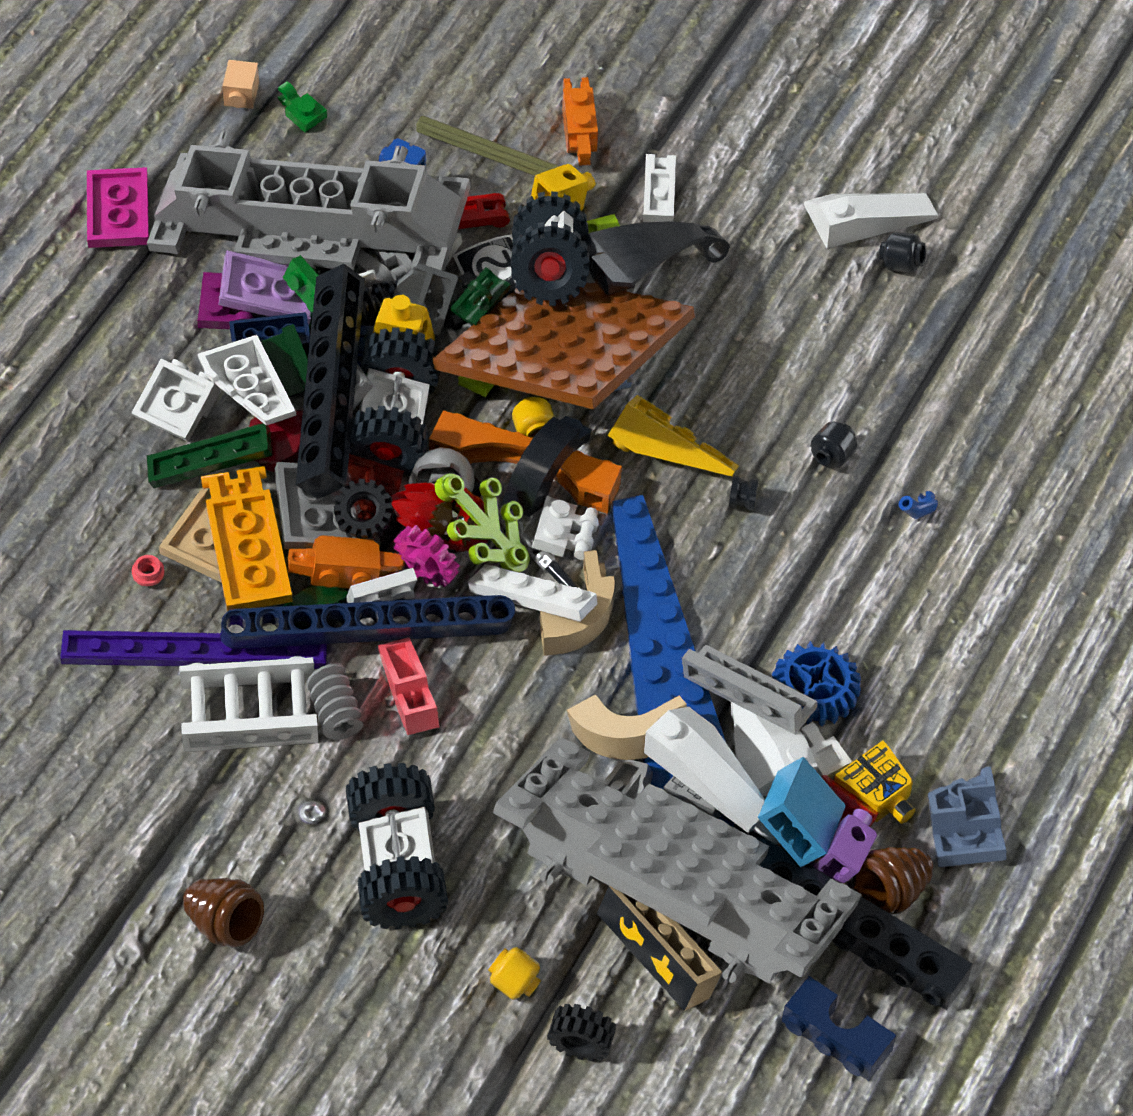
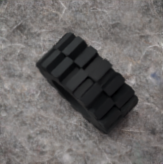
M359 479V483L349 482V486L347 488L343 486L340 489V495H336L334 514L339 529L342 533L345 532L349 538H368L374 540L373 537L376 535L381 537L384 535L383 531L389 529L390 521L393 520V507L389 493H386L385 488L381 484L378 486L376 481L371 479L370 483L365 482V479ZM360 499L372 501L376 506L374 517L365 522L356 520L351 514V508L356 501Z
M564 1004V1007L559 1006L555 1010L547 1040H550L551 1046H556L557 1051H566V1055L569 1057L575 1055L579 1060L587 1058L588 1061H595L596 1058L598 1061H601L609 1055L616 1032V1024L611 1022L612 1019L609 1016L603 1017V1012L599 1010L593 1012L592 1008L586 1006V1009H583L580 1004H574V1007L570 1004Z

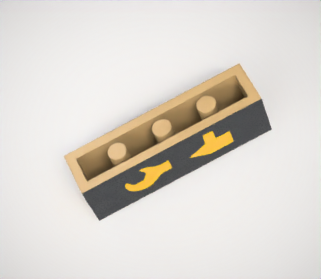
M609 886L597 911V915L684 1011L710 999L722 974L717 965L676 921Z

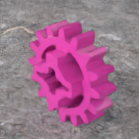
M415 525L413 528L407 526L394 539L396 543L394 549L400 552L399 555H402L401 559L406 562L404 567L407 569L414 568L417 579L423 577L426 584L431 581L435 587H439L440 584L446 587L458 575L459 571L457 569L460 565L454 561L456 555L448 552L449 546L443 544L444 541L436 534L431 536L427 529L422 532Z

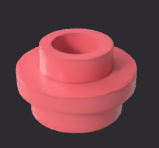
M153 555L139 557L132 567L134 581L142 586L158 584L165 574L163 563Z

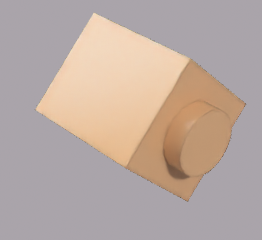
M228 60L222 85L224 106L253 109L259 86L258 63Z

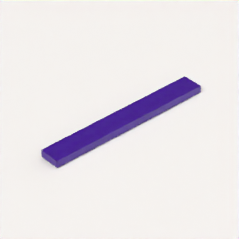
M63 630L60 660L61 664L186 666L192 663L217 664L289 659L294 656H301L304 658L313 657L314 669H319L326 665L327 644L232 649L224 645L220 633Z

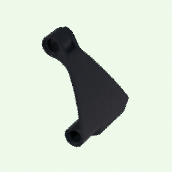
M675 221L645 222L616 226L588 233L581 238V241H585L587 245L590 274L607 296L634 288L640 279L662 262L692 245L712 263L723 260L730 248L729 243L713 227Z

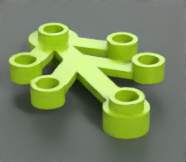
M448 473L438 478L435 482L437 496L445 502L455 500L477 524L468 525L462 519L453 521L447 526L448 536L454 541L464 538L491 540L499 548L490 549L485 543H478L470 547L468 551L471 562L477 565L484 562L500 563L501 567L506 570L518 573L524 571L529 565L530 557L527 548L520 543L518 519L522 517L523 509L516 501H511L502 506L501 516L505 520L506 525L505 536L500 531L497 496L502 492L500 481L496 478H489L480 484V493L484 500V513L464 491V481L459 475ZM489 485L492 487L493 492L490 491ZM510 508L513 510L514 516L511 514ZM456 526L460 529V534L457 532ZM478 550L481 552L482 558L478 555Z

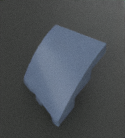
M991 767L982 768L979 776L968 781L960 778L948 786L940 787L928 793L938 867L1006 860V847L1001 830V817L996 800L995 783Z

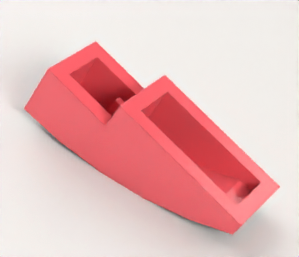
M410 637L378 645L385 674L407 736L439 728L437 706L428 688L427 676Z

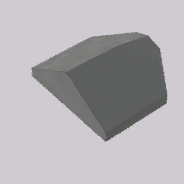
M418 263L398 280L393 297L405 295L410 299V303L425 306L429 312L434 334L440 336L459 276Z

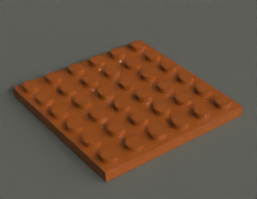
M588 282L584 288L580 287V294L575 298L573 295L569 296V302L562 304L560 299L556 300V306H549V301L543 300V305L536 304V298L534 297L528 300L524 297V291L521 290L519 292L516 288L515 292L510 293L500 301L488 315L482 316L477 325H472L433 358L434 370L595 409L695 318L694 307L681 304L678 301H667L654 298L652 295H641L628 292L627 290L607 296L597 283Z

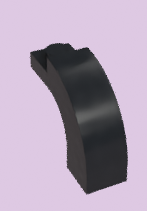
M568 416L563 417L561 420L552 417L538 431L522 454L510 478L503 503L518 502L522 506L523 514L528 517L541 509L562 464L574 451L590 440L592 430L582 425L579 420L569 418Z

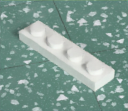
M485 564L468 581L469 591L483 596L503 595L510 598L514 604L580 622L597 605L596 593L559 584L551 580L529 576L524 573L506 570L494 565Z

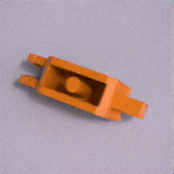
M588 77L581 79L580 88H572L570 78H564L562 111L567 153H577L579 166L591 165V152H597L598 144L593 87L589 86Z
M321 535L314 540L313 548L289 549L287 571L310 576L311 585L350 589L352 585L400 572L399 570H402L405 561L401 559L402 555H399V553L393 554L392 552L380 551L379 544L372 539Z

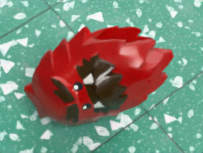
M435 483L404 485L406 490L392 495V507L397 515L396 521L405 527L410 526L413 528L416 525L422 532L427 529L431 536L436 534L444 541L443 544L449 546L447 550H453L454 553L465 552L478 543H488V540L466 538L454 541L448 536L447 526L453 521L462 519L468 525L477 524L455 500L449 502L442 501L435 492ZM464 488V491L485 513L484 502L480 497L474 496L467 488ZM456 526V530L460 534V529Z

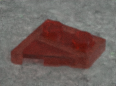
M349 454V482L359 483V479H365V482L370 483V479L376 481V485L380 486L381 484L385 488L386 493H389L392 502V495L399 492L404 471ZM360 499L354 504L358 518L369 521L374 517L376 506L372 501Z

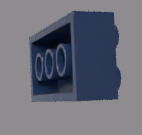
M307 313L229 321L231 342L233 343L257 335L259 340L262 341L281 334L283 327L294 324L306 355H309L310 331Z

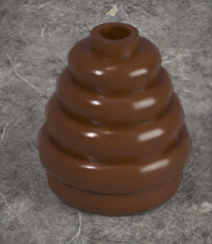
M888 847L874 849L868 853L861 869L853 876V886L856 892L862 894L863 898L891 915L901 914L919 898L926 885L931 882L933 862L929 855L917 848Z
M201 879L189 886L183 896L184 911L187 916L190 917L199 932L205 935L208 941L217 946L241 947L251 941L262 924L264 901L259 892L255 891L250 884L241 879Z

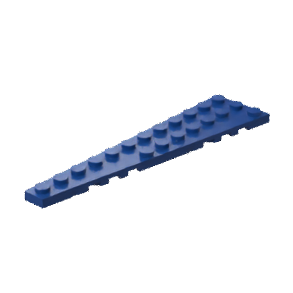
M644 495L612 501V513L621 573V588L624 598V612L627 623L637 714H645L680 695L687 707H690L714 725L725 741L709 690L684 678L682 657L689 649L695 651ZM650 757L642 758V762L647 763L653 772L651 784L664 790V786L673 775ZM724 814L719 818L734 827L735 823Z

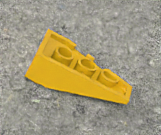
M636 395L626 404L608 434L610 438L614 439L612 443L625 452L631 450L634 453L731 477L739 467V465L711 445L704 442L701 445L696 443V437L692 431L686 427H674L670 424L672 418L670 415L639 395Z

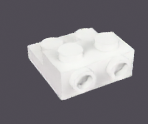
M160 359L131 414L144 422L189 442L202 416L207 418L221 390L207 377L206 373L199 372L196 375L189 372L190 368L178 360L173 359L170 363Z

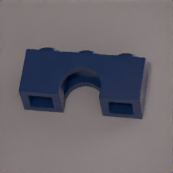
M808 976L784 1006L782 1022L785 1023L787 1029L793 1034L804 1036L814 1043L819 1052L826 1056H833L843 1063L848 1072L855 1076H862L869 1081L893 1051L896 1034L868 1015L854 1028L844 1029L836 1026L830 1017L835 1012L838 995Z

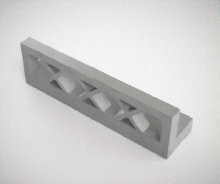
M705 645L699 653L689 649L682 657L684 678L795 735L817 708L816 700L708 645Z

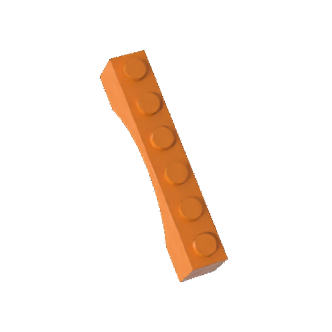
M443 410L429 438V451L436 448H450L460 452L468 459L470 464L488 461L517 464L533 438L527 437L520 432H511L498 428L491 423H483L467 418L459 413ZM576 450L562 464L554 480L571 494L578 505L588 508L592 507L597 511L608 514L612 501H614L621 485L622 466L609 460H601L585 455Z

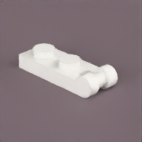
M646 154L643 222L673 221L676 155L658 158L655 157V154Z

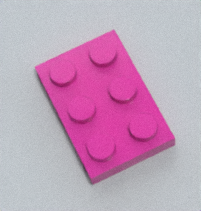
M147 167L87 170L88 248L147 245L149 238Z

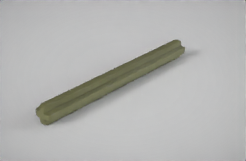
M421 116L416 124V131L418 133L534 176L559 167L556 164L426 116Z

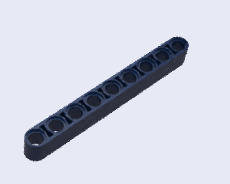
M489 595L233 609L226 612L222 617L220 637L224 645L229 648L246 649L392 641L408 637L410 639L499 635L507 632L511 627L515 614V605L506 596ZM501 611L506 615V618L497 619L492 615V612ZM469 613L474 619L466 621L461 619L459 614ZM434 614L439 616L441 621L431 622L426 616ZM403 616L409 622L407 624H398L393 618ZM363 618H371L376 622V624L373 626H366L362 624L360 620ZM334 619L340 621L343 626L333 628L327 622ZM303 621L308 623L310 627L301 630L296 628L294 624ZM265 623H272L277 629L270 632L263 630L261 626ZM231 625H239L244 630L240 633H232L227 628Z

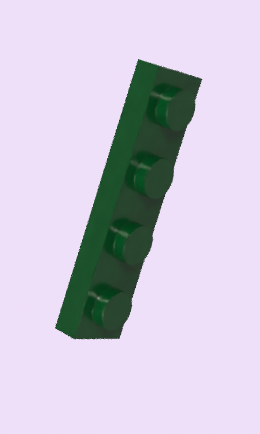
M261 423L147 455L148 483L154 489L273 456L270 428L268 425Z

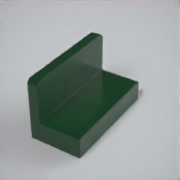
M294 324L283 327L281 334L260 341L288 397L305 392L308 359Z

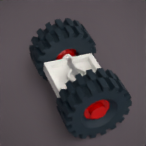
M552 191L551 196H545V192L538 193L537 199L534 200L533 196L527 199L525 206L523 204L520 205L518 214L513 219L512 280L516 281V288L519 292L521 290L524 291L525 298L528 300L532 297L536 298V304L543 305V300L549 301V306H556V300L560 299L562 304L569 302V296L573 295L575 298L580 294V287L584 288L587 283V276H589L590 270L589 253L587 252L585 241H581V238L589 233L587 216L584 211L581 212L580 204L577 201L574 203L570 202V196L564 194L563 198L558 197V192Z
M392 328V332L382 329L380 330V335L374 332L371 334L370 339L367 338L365 342L361 369L373 384V387L361 400L360 410L356 413V417L353 416L349 462L352 465L371 466L372 476L374 477L376 474H381L382 478H389V475H394L395 479H401L403 474L409 477L417 460L426 453L429 432H427V426L423 424L428 393L432 394L438 384L440 371L434 370L433 358L441 352L439 346H434L435 341L431 338L425 340V334L421 332L417 335L412 334V329L406 328V332H400L399 328Z
M391 763L384 764L383 768H378L377 766L369 767L370 772L360 771L357 773L358 778L352 777L349 780V784L346 785L349 820L352 827H357L360 832L365 869L361 873V877L358 878L361 915H363V919L366 922H370V925L375 927L380 924L382 929L394 926V930L402 929V926L409 925V928L417 927L416 924L420 922L425 925L430 923V918H439L441 916L440 912H445L447 910L446 905H448L444 870L440 868L439 863L435 862L429 819H432L434 816L433 812H435L431 778L424 769L418 771V766L411 765L409 768H406V763H398L394 767L391 766Z

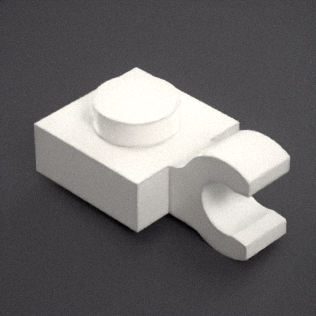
M813 722L801 728L803 736L806 738L817 763L816 772L820 776L827 775L833 778L838 772L852 763L834 736L825 740Z

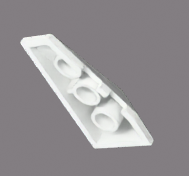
M926 193L829 194L804 201V206L827 249L938 218V214Z
M257 335L198 354V359L207 377L265 425L296 416V411Z
M731 702V716L734 719V734L732 737L733 745H735V757L762 796L768 795L778 770L802 757L815 770L817 769V763L807 740L800 730L795 735Z
M690 707L668 710L646 731L644 753L747 833L760 822L758 815L765 802V798L714 725Z

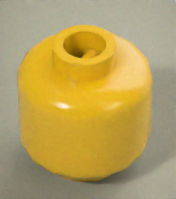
M527 397L514 407L512 412V420L516 431L530 438H534L538 431L552 417H555L549 402L541 397Z
M518 947L510 950L504 948L488 969L492 973L490 983L512 1000L520 998L523 993L530 997L542 981L536 977L540 971V964Z

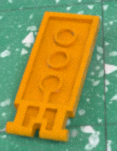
M265 466L237 470V479H230L229 472L201 476L202 488H209L211 499L206 500V508L227 612L233 609L260 608L293 602L270 489L263 490L261 479H267Z

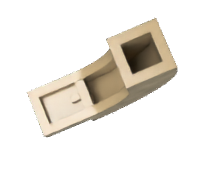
M597 550L584 551L583 559L586 591L596 593L597 605L581 622L540 611V634L544 656L564 654L580 649L596 639L607 626L613 610L615 580L614 576L606 577L605 563H599Z
M595 694L567 709L572 732L588 749L608 758L635 760L649 757L644 753L646 731L668 710L684 708L687 705L679 695L645 714L622 716L608 710Z

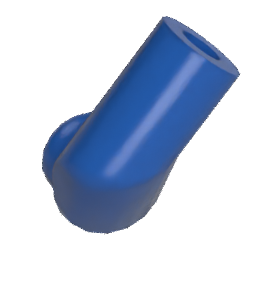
M925 491L926 496H923L922 493L919 494V502L910 496L902 497L899 501V508L913 519H919L933 513L938 506V501L935 499L933 492Z

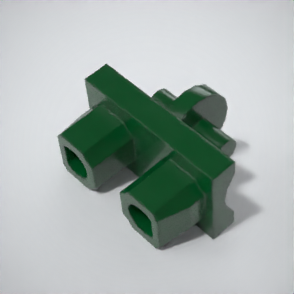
M485 267L478 277L468 284L465 292L452 305L451 311L471 326L477 325L480 322V318L488 315L511 288L510 283L500 279L490 269Z

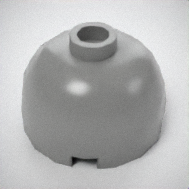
M436 448L426 452L417 460L411 473L409 484L435 483L438 478L448 473H453L463 479L464 488H467L472 493L475 483L474 470L468 459L460 452L450 448Z

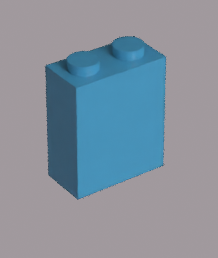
M802 757L778 770L758 815V819L798 865L802 867L827 854L846 805L809 762Z

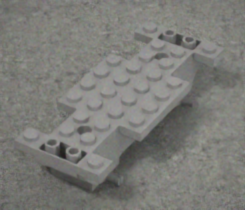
M223 130L220 132L217 144L208 146L191 145L188 153H180L175 168L170 172L155 212V222L147 241L149 251L178 254L186 231L239 236L234 249L236 253L254 256L278 264H290L292 259L301 255L311 267L333 269L346 264L352 270H354L361 247L415 252L411 270L420 263L445 271L471 185L469 178L440 176L437 181L427 174L426 166L404 162L408 154V149L404 146H401V149L400 146H396L391 160L382 162L366 160L364 168L251 158L249 150L230 147L233 135L231 132L226 131L225 133Z
M562 737L496 802L493 813L523 829L530 842L527 854L542 861L547 866L540 874L542 882L547 880L546 884L549 885L554 882L558 875L571 877L587 886L593 878H596L711 940L708 951L723 958L729 964L723 971V978L727 981L730 977V983L735 982L742 972L754 975L769 984L777 973L788 970L802 977L841 930L846 919L858 905L862 895L850 889L847 885L830 879L816 896L803 887L774 874L771 870L759 866L766 857L770 846L728 825L723 820L697 809L694 805L686 803L650 783L633 800L617 789H613L595 780L590 775L579 771L587 763L590 752Z

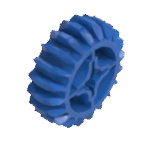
M810 641L806 649L797 644L794 652L787 650L783 659L777 661L776 668L772 673L773 679L793 689L796 688L804 695L817 701V708L807 719L806 723L808 725L813 721H818L821 727L825 725L827 719L835 725L839 716L846 718L849 714V709H854L861 691L860 673L856 672V662H849L848 653L838 655L839 650L837 646L831 650L826 649L824 642L820 647H814Z

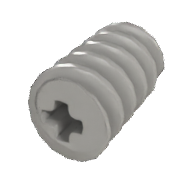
M338 663L320 667L307 680V688L310 691L311 700L318 714L319 723L322 725L323 734L327 738L334 740L349 738L359 732L364 726L363 722L359 720L361 711L357 708V699L353 697V688L349 686V677L345 675V666Z

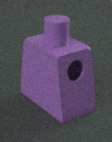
M855 809L852 815L849 814L839 822L827 854L813 860L809 865L842 884L856 875L877 837L876 831L869 827L873 820L872 816L863 809Z

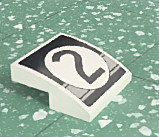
M512 234L480 242L454 254L453 257L461 274L463 275L470 271L476 279L484 268L487 267L502 280L507 281L512 278Z

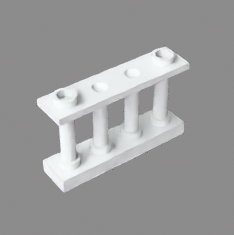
M294 656L289 659L217 664L192 663L186 666H179L182 689H191L192 722L181 723L184 752L318 743L317 714L308 715L306 713L305 681L314 672L313 657ZM291 682L293 715L274 717L271 683ZM258 684L260 717L240 719L238 686ZM225 686L226 719L206 721L204 688Z

